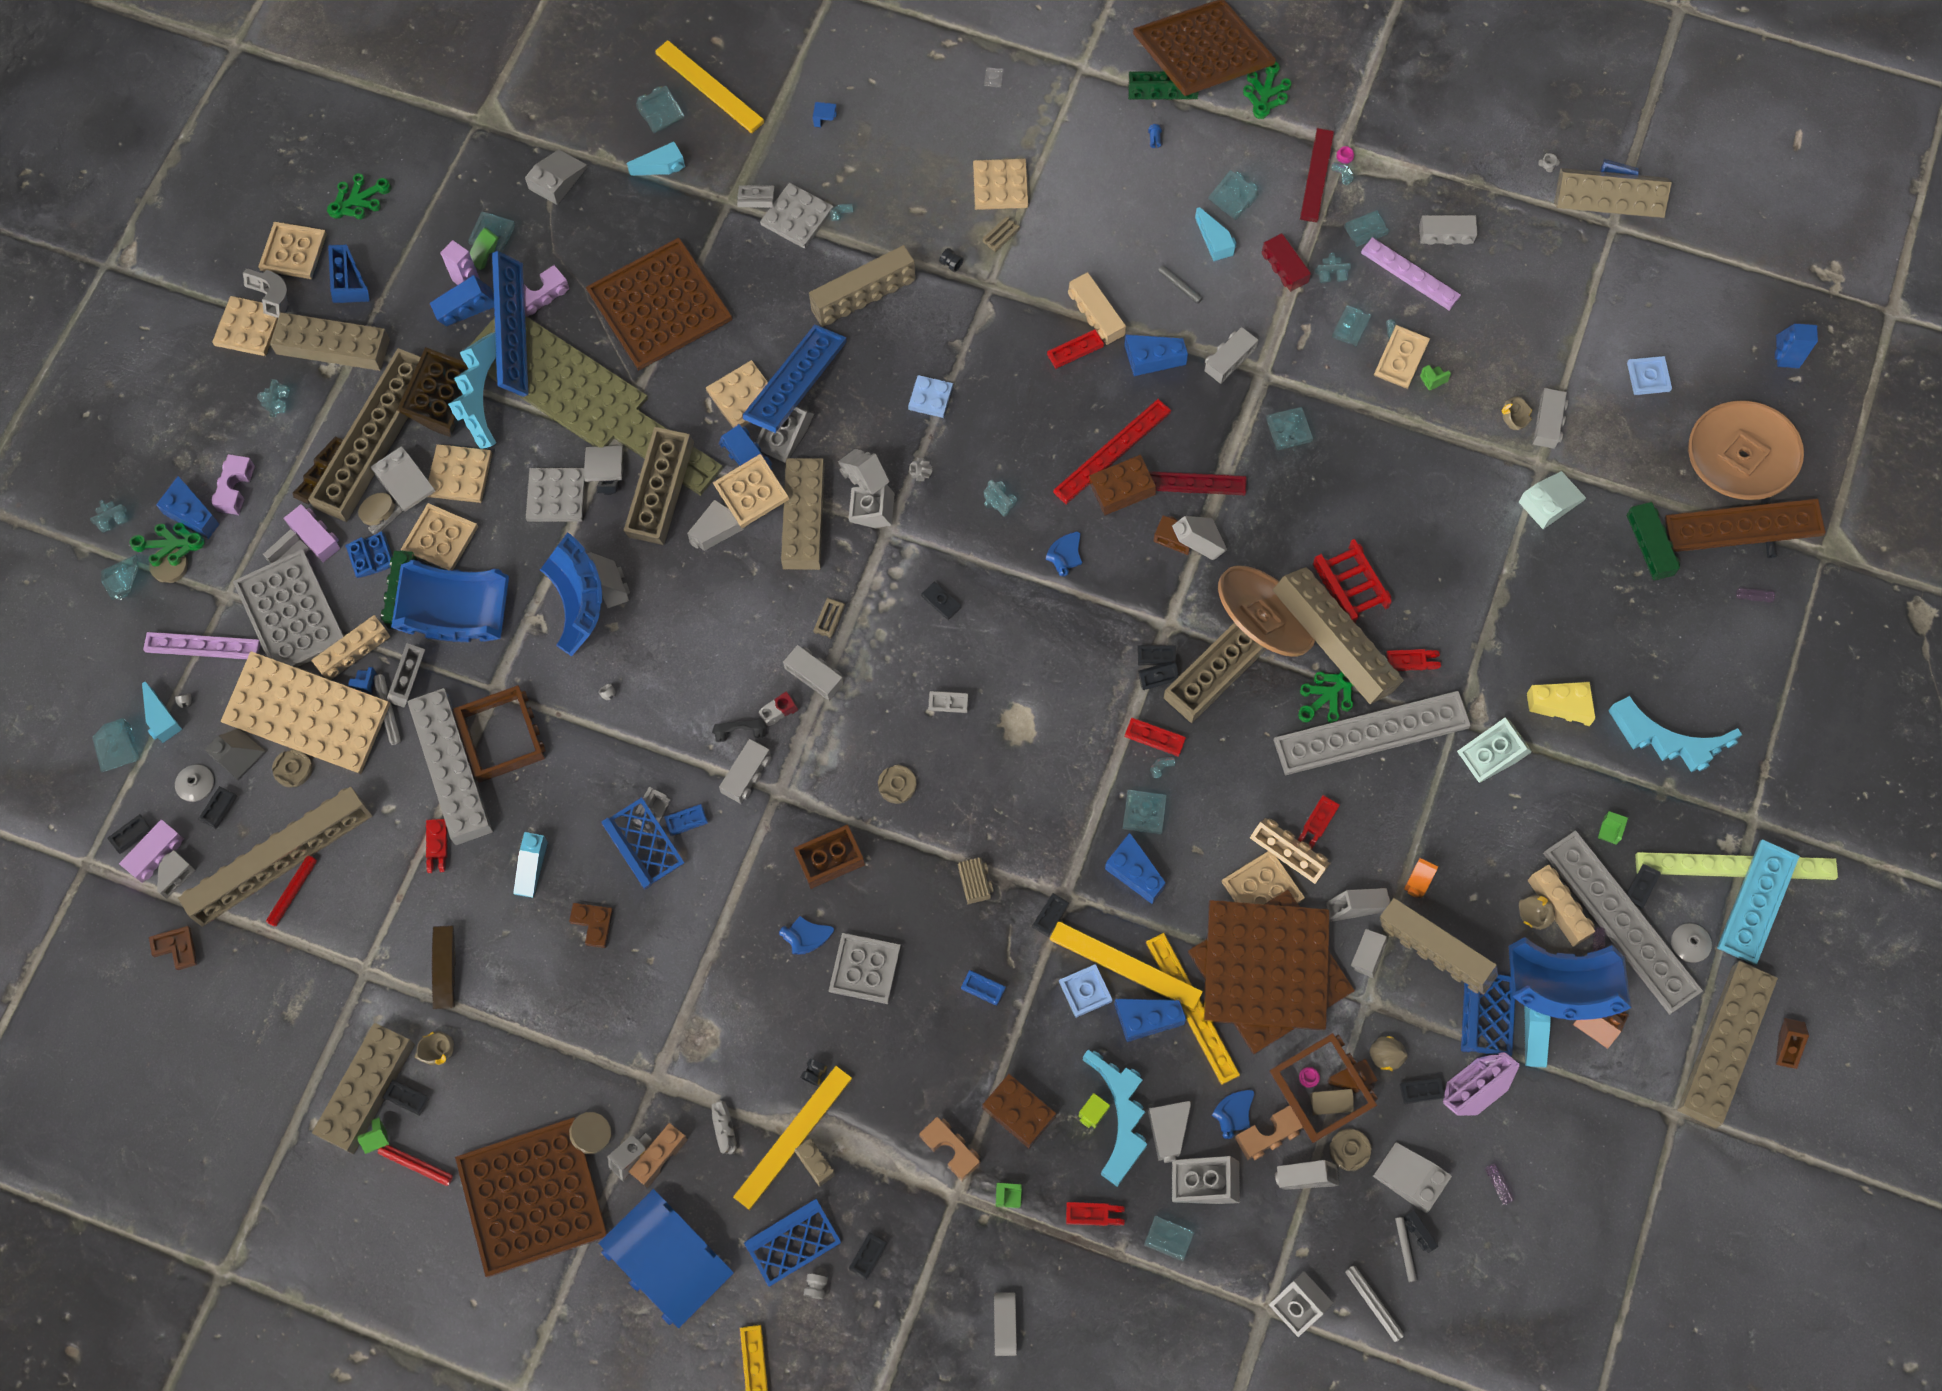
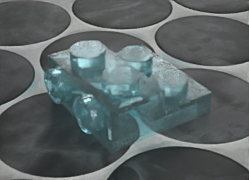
M659 86L652 91L653 93L649 95L644 94L636 101L637 109L644 121H647L654 134L684 118L681 109L667 86Z
M1230 170L1208 199L1233 219L1237 220L1245 208L1250 207L1259 193L1257 191L1258 187L1254 183L1249 182L1248 184L1244 181L1245 177L1239 172L1234 173Z

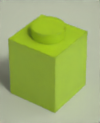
M1093 1093L1079 1112L1080 1122L1088 1128L1090 1126L1096 1128L1109 1110L1110 1105Z

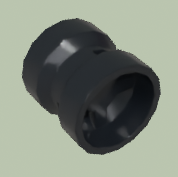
M950 248L945 249L939 259V263L949 266V269L953 272H956L964 261V257L959 254L956 255Z
M809 1059L807 1069L803 1071L800 1078L812 1085L819 1086L821 1082L820 1077L826 1072L827 1066L814 1059Z

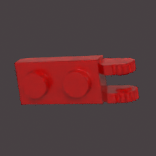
M1425 649L1386 652L1387 661L1397 671L1432 670L1441 667V662H1426V658H1437L1440 656L1437 650L1425 651Z
M1322 795L1304 825V830L1298 841H1304L1308 832L1315 835L1308 844L1312 850L1318 838H1321L1340 804Z
M445 819L426 820V868L428 873H433L434 859H439L438 868L440 872H445L447 826Z
M1067 1202L1066 1224L1124 1225L1123 1219H1108V1211L1121 1213L1125 1212V1207L1103 1203Z

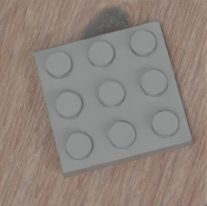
M789 183L774 202L773 207L761 219L760 223L763 227L805 249L834 211V207Z
M530 468L526 508L527 522H583L584 468Z
M842 933L829 992L888 1004L901 945Z

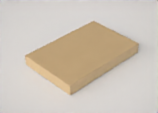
M1396 325L1374 376L1408 389L1430 338Z

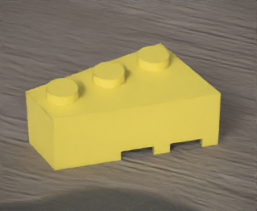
M1590 682L1532 685L1527 692L1530 712L1550 717L1565 718L1566 721L1572 722L1573 720L1584 723L1587 726H1590L1595 720Z

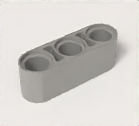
M1015 1292L994 1293L995 1356H1016Z

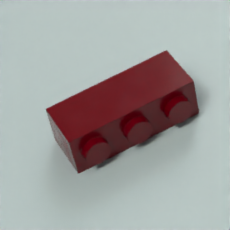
M1282 233L1264 242L1262 255L1265 260L1269 261L1274 273L1279 275L1284 287H1287L1292 292L1309 283L1310 271Z

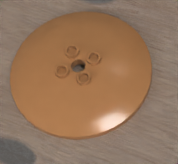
M1732 401L1711 408L1695 423L1688 442L1689 458L1698 476L1717 492L1737 499H1764L1782 492L1796 479L1804 459L1801 437L1791 421L1779 411L1752 401ZM1739 452H1746L1748 457H1742Z
M1233 566L1227 569L1221 575L1218 582L1219 596L1228 615L1247 636L1266 649L1284 656H1301L1313 647L1315 643L1314 638L1272 591L1279 583L1278 580L1252 567Z

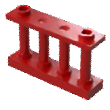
M1355 539L1351 540L1349 550L1329 560L1324 559L1322 554L1314 558L1312 565L1329 594L1338 602L1339 606L1350 616L1355 624L1359 613L1380 603L1385 610L1389 609L1392 600L1391 595L1387 590L1385 591L1366 559L1362 546L1357 544ZM1353 556L1359 565L1339 575L1333 574L1331 571V566ZM1361 572L1364 573L1368 580L1347 591L1342 590L1340 582ZM1370 588H1373L1377 597L1356 607L1352 606L1349 602L1350 597Z

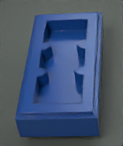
M701 804L664 817L670 836L708 824Z
M969 970L961 989L997 1006L1006 987Z

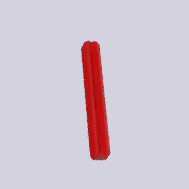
M309 855L306 856L266 919L268 924L274 927L277 926L317 862L315 858Z
M390 1145L378 1149L379 1155L445 1186H449L452 1182V1174Z

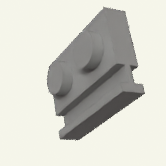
M739 186L737 206L773 207L774 186Z

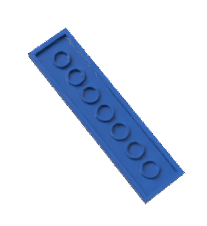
M496 251L492 253L497 385L524 397L528 395L523 263Z
M814 324L743 413V419L776 433L845 345L846 337Z

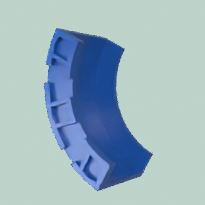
M567 532L540 571L555 585L564 605V629L556 646L572 657L596 626L602 603V588L593 560H590L585 552V548Z
M416 560L401 564L391 628L414 635V632L423 633L425 638L452 642H470L471 639L480 638L481 642L501 639L509 576L502 573L499 569H491L484 572H462L460 570L448 571L423 565Z
M1526 937L1509 945L1512 996L1524 1006L1547 1016L1567 1020L1604 1018L1631 1008L1625 957L1613 945L1587 953L1588 956L1575 957V954L1557 953L1554 955L1547 953L1544 948L1535 945Z
M654 1189L598 1243L603 1248L601 1253L608 1261L613 1259L631 1279L629 1284L637 1292L641 1289L664 1313L661 1317L669 1325L674 1323L678 1328L734 1273Z

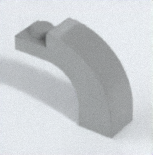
M246 268L243 272L244 287L265 293L266 295L262 299L263 313L279 318L280 312L285 313L288 306L285 282L281 277L269 270L260 273Z

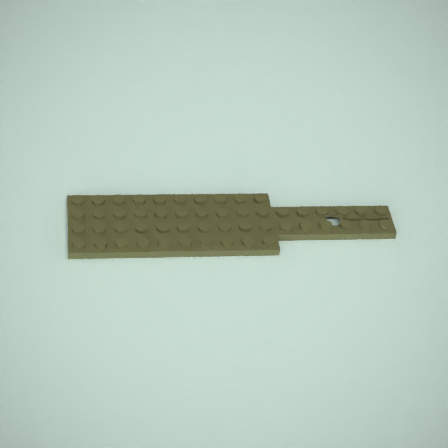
M525 316L528 395L524 397L517 396L594 447L603 448L615 439L645 459L654 427L666 429L639 411L648 400L647 395ZM495 317L470 346L486 335L495 332ZM495 358L487 372V376L497 382V360ZM693 447L682 484L701 496L723 470V466Z

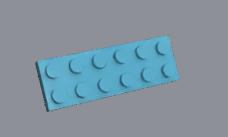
M1765 840L1759 841L1717 949L1750 964L1757 965L1800 856Z

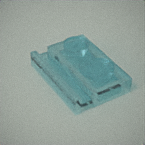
M1377 210L1345 223V229L1352 241L1354 240L1356 247L1369 242L1372 237L1377 239L1387 235L1389 232Z
M1347 305L1332 337L1348 344H1354L1356 347L1371 315L1364 314L1363 311Z
M1155 1216L1144 1245L1184 1261L1194 1232Z

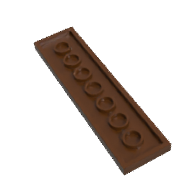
M1818 499L1666 515L1664 518L1668 539L1673 545V552L1824 536L1826 533Z

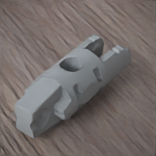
M719 1101L711 1105L718 1146L722 1154L727 1152L728 1154H735L737 1146L731 1116L726 1102Z

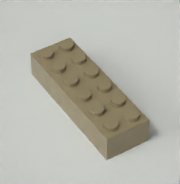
M1560 168L1554 204L1557 208L1665 218L1672 182L1668 178Z
M903 245L810 291L811 310L821 327L830 325L835 320L846 317L851 312L862 309L867 304L878 301L889 293H894L904 285H910L916 280L914 260Z
M280 312L270 345L277 355L381 371L390 338L383 328Z
M654 427L624 527V532L629 538L660 545L665 544L694 445V440L690 434Z
M786 458L785 492L790 500L784 503L781 553L783 569L820 570L825 473L823 459Z
M1234 622L1165 690L1164 699L1190 723H1193L1267 649L1247 636Z
M1393 898L1381 914L1380 920L1384 933L1392 938L1395 936L1400 939V943L1406 948H1414L1421 958L1425 960L1429 958L1434 962L1435 967L1441 971L1447 970L1451 973L1450 976L1458 982H1465L1468 984L1467 987L1474 993L1478 994L1480 992L1484 995L1497 978L1498 972L1495 963L1397 899Z
M374 1023L313 1129L312 1134L354 1155L359 1146L358 1136L367 1132L384 1101L383 1096L392 1080H396L415 1044L411 1040Z

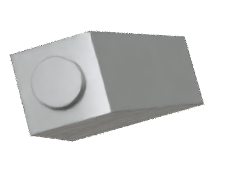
M714 500L687 534L689 543L697 549L700 547L705 551L744 530L746 526L741 529L731 511Z
M1184 516L1172 526L1180 543L1211 560H1215L1227 551L1213 518Z
M1387 888L1346 890L1326 902L1327 909L1330 910V922L1382 913L1389 905L1390 898Z
M1190 1101L1149 1109L1148 1114L1159 1161L1164 1160V1163L1176 1161V1157H1179L1190 1110Z
M1326 1160L1277 1166V1172L1275 1173L1277 1185L1285 1190L1339 1186L1337 1165Z

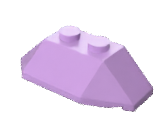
M1505 1052L1499 1053V1055L1477 1058L1447 1082L1443 1103L1457 1116L1478 1115L1509 1090L1519 1068V1063Z

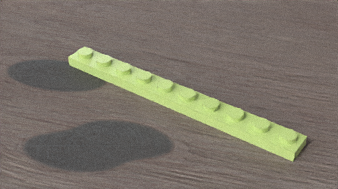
M1637 852L1635 855L1637 874L1642 864H1645L1665 875L1745 877L1753 859V856L1640 852ZM1799 857L1791 878L1836 880L1838 878L1836 859Z

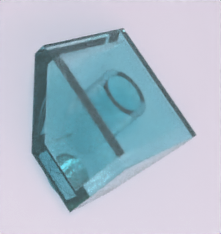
M137 554L101 570V582L112 600L123 599L130 593L138 571Z
M123 718L104 724L92 737L101 772L140 760L132 727Z

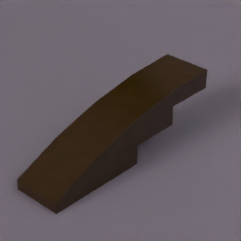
M335 436L313 459L314 465L303 475L304 481L293 492V498L308 505L310 504L308 499L340 447L342 439Z
M454 925L433 926V1009L455 1007L454 966L456 965Z

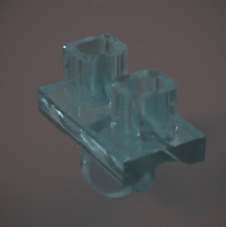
M1329 253V258L1323 259V264L1329 265H1318L1315 268V274H1318L1320 283L1330 282V273H1336L1338 282L1346 281L1350 263L1335 264L1341 263V257L1335 258L1334 253Z
M271 379L270 388H265L264 392L258 393L257 399L261 401V406L270 412V417H276L277 413L286 412L285 401L279 400L280 397H289L290 389L287 385L279 384L277 380Z
M993 480L987 483L988 487L983 492L985 494L984 497L987 499L984 505L986 508L993 506L1004 517L1015 506L1017 499L1013 494L1008 496L1004 494L1006 486L1002 481L997 483Z
M103 499L99 501L101 506L95 509L98 515L90 518L92 524L96 525L102 533L112 529L108 522L112 518L115 519L118 525L128 522L125 506L122 504L115 506L113 501L106 504Z

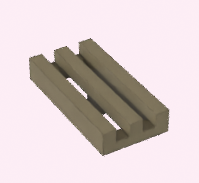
M1006 216L983 238V242L996 252L1020 230V226L1015 225V222L1010 221L1009 217ZM1010 228H1012V230H1011L1010 232H1008L997 244L993 245V244H994L998 239H1000Z
M827 598L813 630L814 633H819L821 636H828V638L832 639L845 604ZM833 604L823 629H820L829 605ZM837 606H839V609H838V611H837V613H836V616H835V618H834V620H833V623H832V625H831V628H830V630H829V632H828L827 629H828V627H829V624H830V622H831V620H832V617H833V615H834V613H835V610H836Z

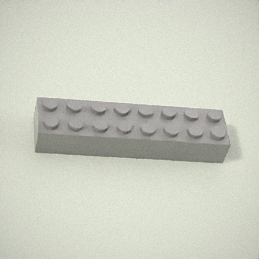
M445 688L407 701L451 840L455 845H459L492 833L493 830L452 710L453 706Z

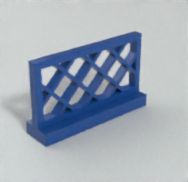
M643 798L638 799L612 817L606 818L601 822L644 890L684 864V861ZM639 804H642L645 809L643 818L632 815L633 809ZM620 816L629 817L627 828L618 827L614 820ZM631 818L643 820L640 831L629 829ZM645 821L655 824L654 834L643 832ZM628 832L639 834L637 845L627 841ZM642 835L653 837L651 848L640 845ZM656 837L666 841L665 850L653 848ZM639 848L650 850L648 861L638 858ZM653 851L664 853L662 864L650 862ZM666 854L675 855L679 861L673 866L664 865ZM649 865L660 866L659 875L652 879L648 873Z
M1498 975L1484 995H1480V992L1478 994L1474 993L1467 987L1468 984L1464 982L1461 1051H1473L1491 1055H1499V1053L1505 1052L1512 1057L1515 998L1512 996L1511 977ZM1501 981L1509 982L1508 992L1504 993L1498 984ZM1492 988H1495L1501 995L1497 1001H1494L1488 994ZM1483 996L1491 1003L1486 1010L1480 1005V998ZM1502 999L1508 1004V1010L1505 1013L1497 1005ZM1492 1007L1500 1015L1495 1021L1487 1013ZM1482 1015L1490 1023L1485 1029L1479 1024V1018ZM1502 1018L1507 1023V1030L1504 1033L1496 1025ZM1491 1027L1499 1034V1037L1494 1041L1486 1033ZM1481 1035L1489 1043L1486 1048L1478 1047V1038ZM1501 1038L1507 1044L1506 1051H1500L1495 1044Z
M814 1199L745 1241L744 1245L768 1287L837 1246L841 1241L817 1199ZM818 1212L823 1218L821 1228L809 1225L811 1216ZM808 1219L807 1225L801 1223ZM825 1223L829 1230L823 1229ZM796 1225L806 1227L803 1239L791 1236L793 1227ZM808 1228L820 1230L817 1243L805 1240ZM788 1230H790L789 1236L783 1234V1233L787 1232ZM822 1232L831 1233L835 1242L828 1246L819 1244ZM778 1236L788 1238L785 1250L773 1247L774 1240ZM790 1239L802 1241L799 1254L787 1251ZM770 1241H772L771 1247L765 1245V1244L769 1243ZM804 1242L816 1245L815 1253L810 1257L801 1255ZM819 1246L825 1247L822 1250L818 1251ZM760 1247L770 1249L767 1261L759 1260L754 1251ZM772 1250L784 1253L781 1265L769 1262ZM786 1253L798 1256L797 1264L792 1268L783 1266ZM801 1257L807 1258L804 1261L800 1262ZM761 1263L766 1264L765 1270L763 1269ZM768 1264L780 1267L778 1277L771 1281L766 1274ZM782 1268L788 1269L786 1272L781 1274Z

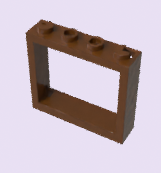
M519 685L452 709L478 783L545 759L543 752H546L544 743L539 741L537 737L540 735L537 724L533 725L532 718H535L531 707L528 708L526 702L529 701L526 691H521ZM518 699L535 751L483 770L466 718Z
M1332 1033L1269 1070L1312 1143L1377 1106L1375 1103L1378 1100L1372 1088L1368 1090L1364 1085L1367 1080L1361 1070L1359 1072L1355 1070L1353 1065L1356 1062L1350 1052L1348 1054L1344 1052L1342 1047L1345 1044L1339 1034L1335 1036ZM1332 1042L1368 1103L1317 1133L1280 1071Z

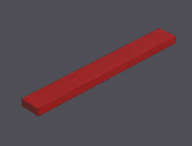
M1157 399L1053 490V493L1065 504H1068L1090 484L1089 475L1109 468L1171 413V410Z

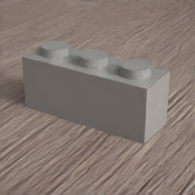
M1476 215L1422 216L1419 224L1420 244L1468 245L1474 243L1477 236Z
M1243 327L1238 331L1232 332L1229 340L1226 343H1221L1214 355L1211 354L1205 360V372L1222 384L1256 350L1258 339Z
M1544 388L1540 397L1533 445L1555 449L1557 443H1561L1563 432L1560 430L1561 426H1564L1566 419L1563 412L1566 411L1568 406V400H1566L1567 392Z
M406 643L386 701L405 708L425 649Z
M797 645L783 661L784 668L828 701L843 685L842 674L836 669L832 670L827 667V663L821 658L816 659L806 647L801 648Z
M749 739L719 786L720 792L740 804L744 799L746 800L751 793L752 785L760 780L761 771L771 762L770 750Z

